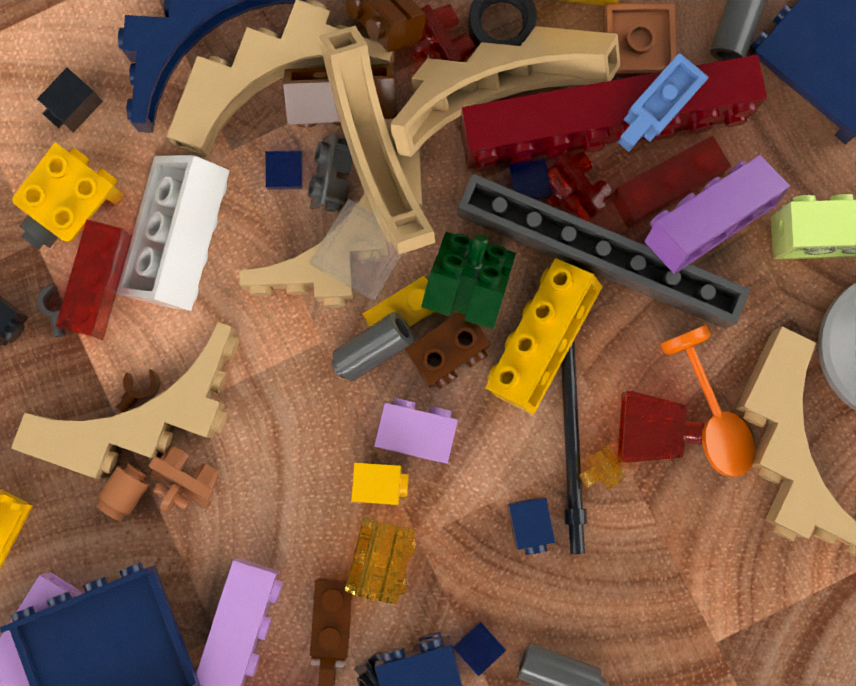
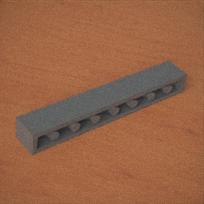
M472 174L458 206L457 216L725 329L737 324L750 289L691 264L673 274L650 247L475 174Z

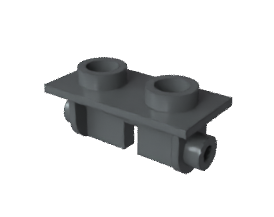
M337 133L329 135L317 145L314 157L315 162L318 163L316 176L312 177L308 188V197L312 198L310 209L326 204L325 210L338 213L340 206L345 204L348 181L336 178V174L338 172L349 175L353 159L346 139L340 138L338 143H336Z

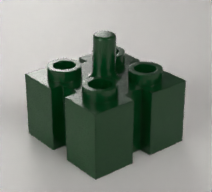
M445 232L429 275L421 307L450 316L451 311L466 315L464 321L494 329L516 253L506 250L500 245H489L488 238L483 234H476L473 239H470L463 234Z

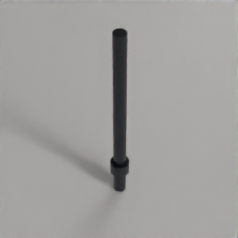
M574 339L561 363L568 509H564L565 524H569L570 554H585L584 524H587V509H583Z

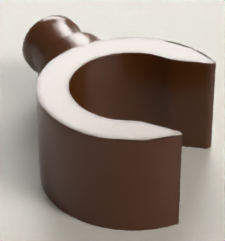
M149 369L151 384L149 389L143 393L135 391L132 374L126 372L123 379V386L126 392L121 397L120 403L116 406L122 413L126 412L131 406L135 405L138 399L146 400L156 395L160 388V378L154 370Z

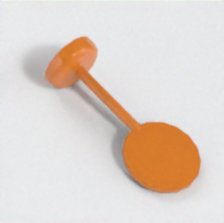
M708 324L662 342L659 345L662 352L666 355H672L683 350L686 351L713 414L706 420L702 430V445L705 456L711 466L721 475L732 478L744 475L751 469L755 459V443L747 424L738 415L728 411H721L694 346L708 340L711 336V330Z

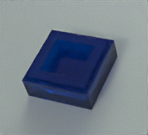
M265 151L267 190L303 189L302 151Z
M545 159L509 166L514 191L535 200L552 196Z
M481 621L453 646L456 652L478 676L506 651L505 647Z

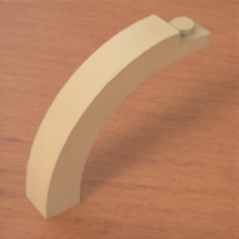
M356 26L319 36L325 67L341 126L361 184L387 242L392 241L398 254L435 243L434 230L418 205L394 151L380 107L365 40Z

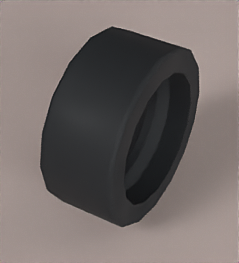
M474 0L471 3L468 18L470 38L476 47L481 42L521 46L522 42L527 39L536 26L537 13L535 4L532 0ZM503 2L518 8L522 13L524 21L523 28L518 36L504 41L488 36L483 30L481 23L482 14L488 6Z

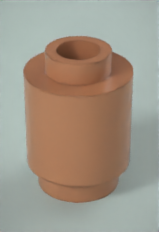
M128 463L126 467L118 465L98 495L100 500L96 507L109 517L122 521L125 515L132 513L150 484L145 480L147 473L131 463Z

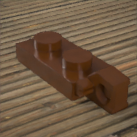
M315 580L310 656L311 666H320L318 686H334L336 667L345 668L349 652L354 581Z

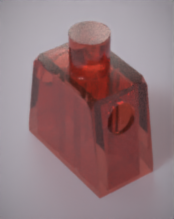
M625 391L621 394L617 462L629 463L683 458L684 443L702 445V430L705 423L686 421V405L634 391Z

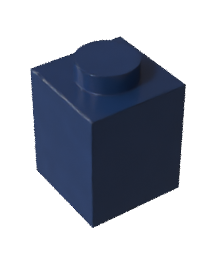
M546 497L507 504L515 548L518 550L525 549V555L548 551L546 544L555 543Z

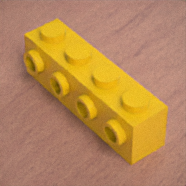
M557 258L554 259L551 267L543 272L540 279V287L534 298L525 305L518 328L507 338L505 351L499 363L495 364L489 371L488 383L485 386L489 392L497 398L534 415L603 287L594 274Z

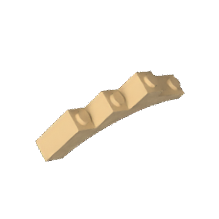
M296 0L281 39L278 34L266 28H259L258 31L246 28L232 67H230L229 62L216 56H210L209 59L197 56L169 128L167 138L176 147L208 157L220 131L243 104L260 90L283 78L285 69L324 67L325 62L319 36L348 27L339 24L336 27H332L331 12L327 10L324 4L315 0H307V2ZM363 37L368 47L371 65L394 63V51L387 52L377 40Z
M535 26L521 46L481 42L467 62L427 58L411 78V89L414 94L391 123V135L395 140L398 155L412 157L428 138L447 123L461 116L462 107L488 103L520 92L541 88L589 85L611 81L621 66L618 34Z
M384 119L401 169L422 210L420 148L412 157L398 155L395 140L391 135L393 119ZM365 192L346 220L321 243L289 260L268 267L240 270V286L245 291H250L251 296L272 295L273 289H286V293L292 295L309 293L308 288H314L315 299L317 302H324V307L346 306V301L354 300L352 257H359V262L373 263L381 261V256H388V242L378 224Z
M217 322L205 349L189 370L165 392L135 409L112 417L87 421L56 420L36 414L24 413L11 449L95 479H105L106 474H111L117 464L119 456L115 452L117 446L149 458H154L155 456L159 458L161 453L165 454L173 438V433L169 432L171 425L207 438H213L215 432L221 433L228 415L227 412L223 411L226 404L212 398L214 393L219 394L221 392L227 375L226 372H223L227 358L232 359L238 348L239 338L235 337L237 330L229 325Z
M782 326L772 330L735 408L745 413L743 419L756 426L764 427L765 424H768L755 452L752 466L760 469L758 475L770 482L779 484L783 480L765 521L775 525L774 533L791 541H794L796 536L809 539L815 529L813 533L815 537L833 545L838 540L848 545L847 552L856 557V521L842 509L825 486L811 457L804 429V385L806 371L816 343Z

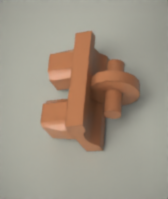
M171 446L161 459L155 456L149 464V468L152 469L150 477L160 482L156 485L153 493L164 498L160 509L168 513L176 505L186 511L191 503L190 500L208 509L213 501V489L219 472L209 465L201 463L193 477L187 475L182 470L189 460V455L175 446Z

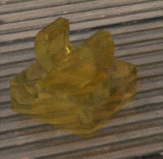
M607 444L594 451L588 457L593 466L587 468L579 475L587 488L602 480L607 490L621 483L626 477Z

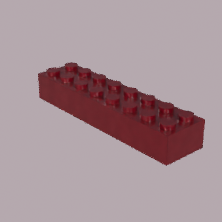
M758 54L695 65L709 78L658 136H655V140L671 138L676 135L677 131L690 129V133L696 134L712 129V125L725 123L726 127H735L747 123V119L756 113L759 106L767 99ZM662 72L462 107L460 131L467 168H476L477 171L483 172L496 169L498 163L512 161L513 165H523L534 161L533 157L548 155L549 159H557L569 155L571 150L583 148L586 153L602 150L605 148V144L618 142L621 135L630 126L624 121V118L629 114L628 111Z

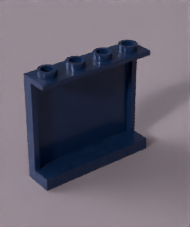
M799 0L793 8L786 4L773 19V22L777 25L770 34L764 30L751 44L750 48L754 51L752 55L758 54L759 61L836 124L840 129L834 136L846 145L856 137V0Z
M142 562L120 570L121 578L111 583H107L106 577L83 585L85 593L71 598L68 591L46 600L49 608L35 613L33 606L11 614L12 623L0 627V631L3 633L10 630L29 685L201 686L156 566L144 569Z

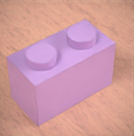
M394 398L393 404L384 403L374 447L448 464L458 422L457 419L451 418L452 411L430 406L429 413L415 410V402Z

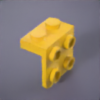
M55 142L13 195L12 201L18 208L62 241L70 243L78 236L105 199L116 206L124 194L115 187L119 182L115 177L102 168L96 173L87 166L90 161L88 157L73 146L69 151H66Z

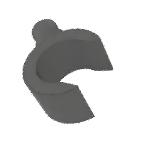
M52 284L43 288L39 293L38 307L43 314L50 317L51 326H53V336L63 337L66 335L64 328L66 317L74 311L76 301L69 299L59 311L52 312L49 308V299L58 289L57 286Z

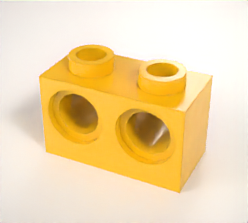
M354 462L351 502L398 505L400 497L408 496L409 474H402L403 466Z

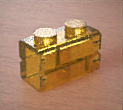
M363 517L345 591L360 598L397 604L399 595H402L407 587L405 570L408 558H411L416 550L415 530L403 525Z

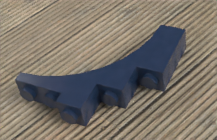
M164 0L166 17L125 15L124 28L120 27L118 31V45L130 62H136L131 63L129 70L130 84L134 86L133 98L127 100V119L131 120V124L138 132L153 133L158 105L168 80L183 57L204 36L224 22L251 10L277 4H294L296 0Z

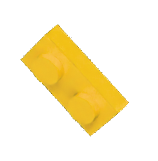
M425 275L362 313L369 326H372L390 313L396 312L412 328L436 313L421 307L428 283Z

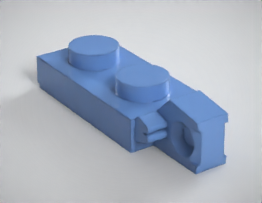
M679 53L628 111L629 114L624 118V121L630 126L621 135L617 143L629 152L642 137L650 142L664 130L709 77Z

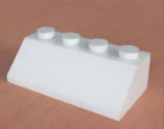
M195 155L154 156L116 294L169 308L192 310L193 303L197 299L199 292L198 284L201 273L208 260V248L212 233L217 227V215L221 200L227 190V178L230 170Z

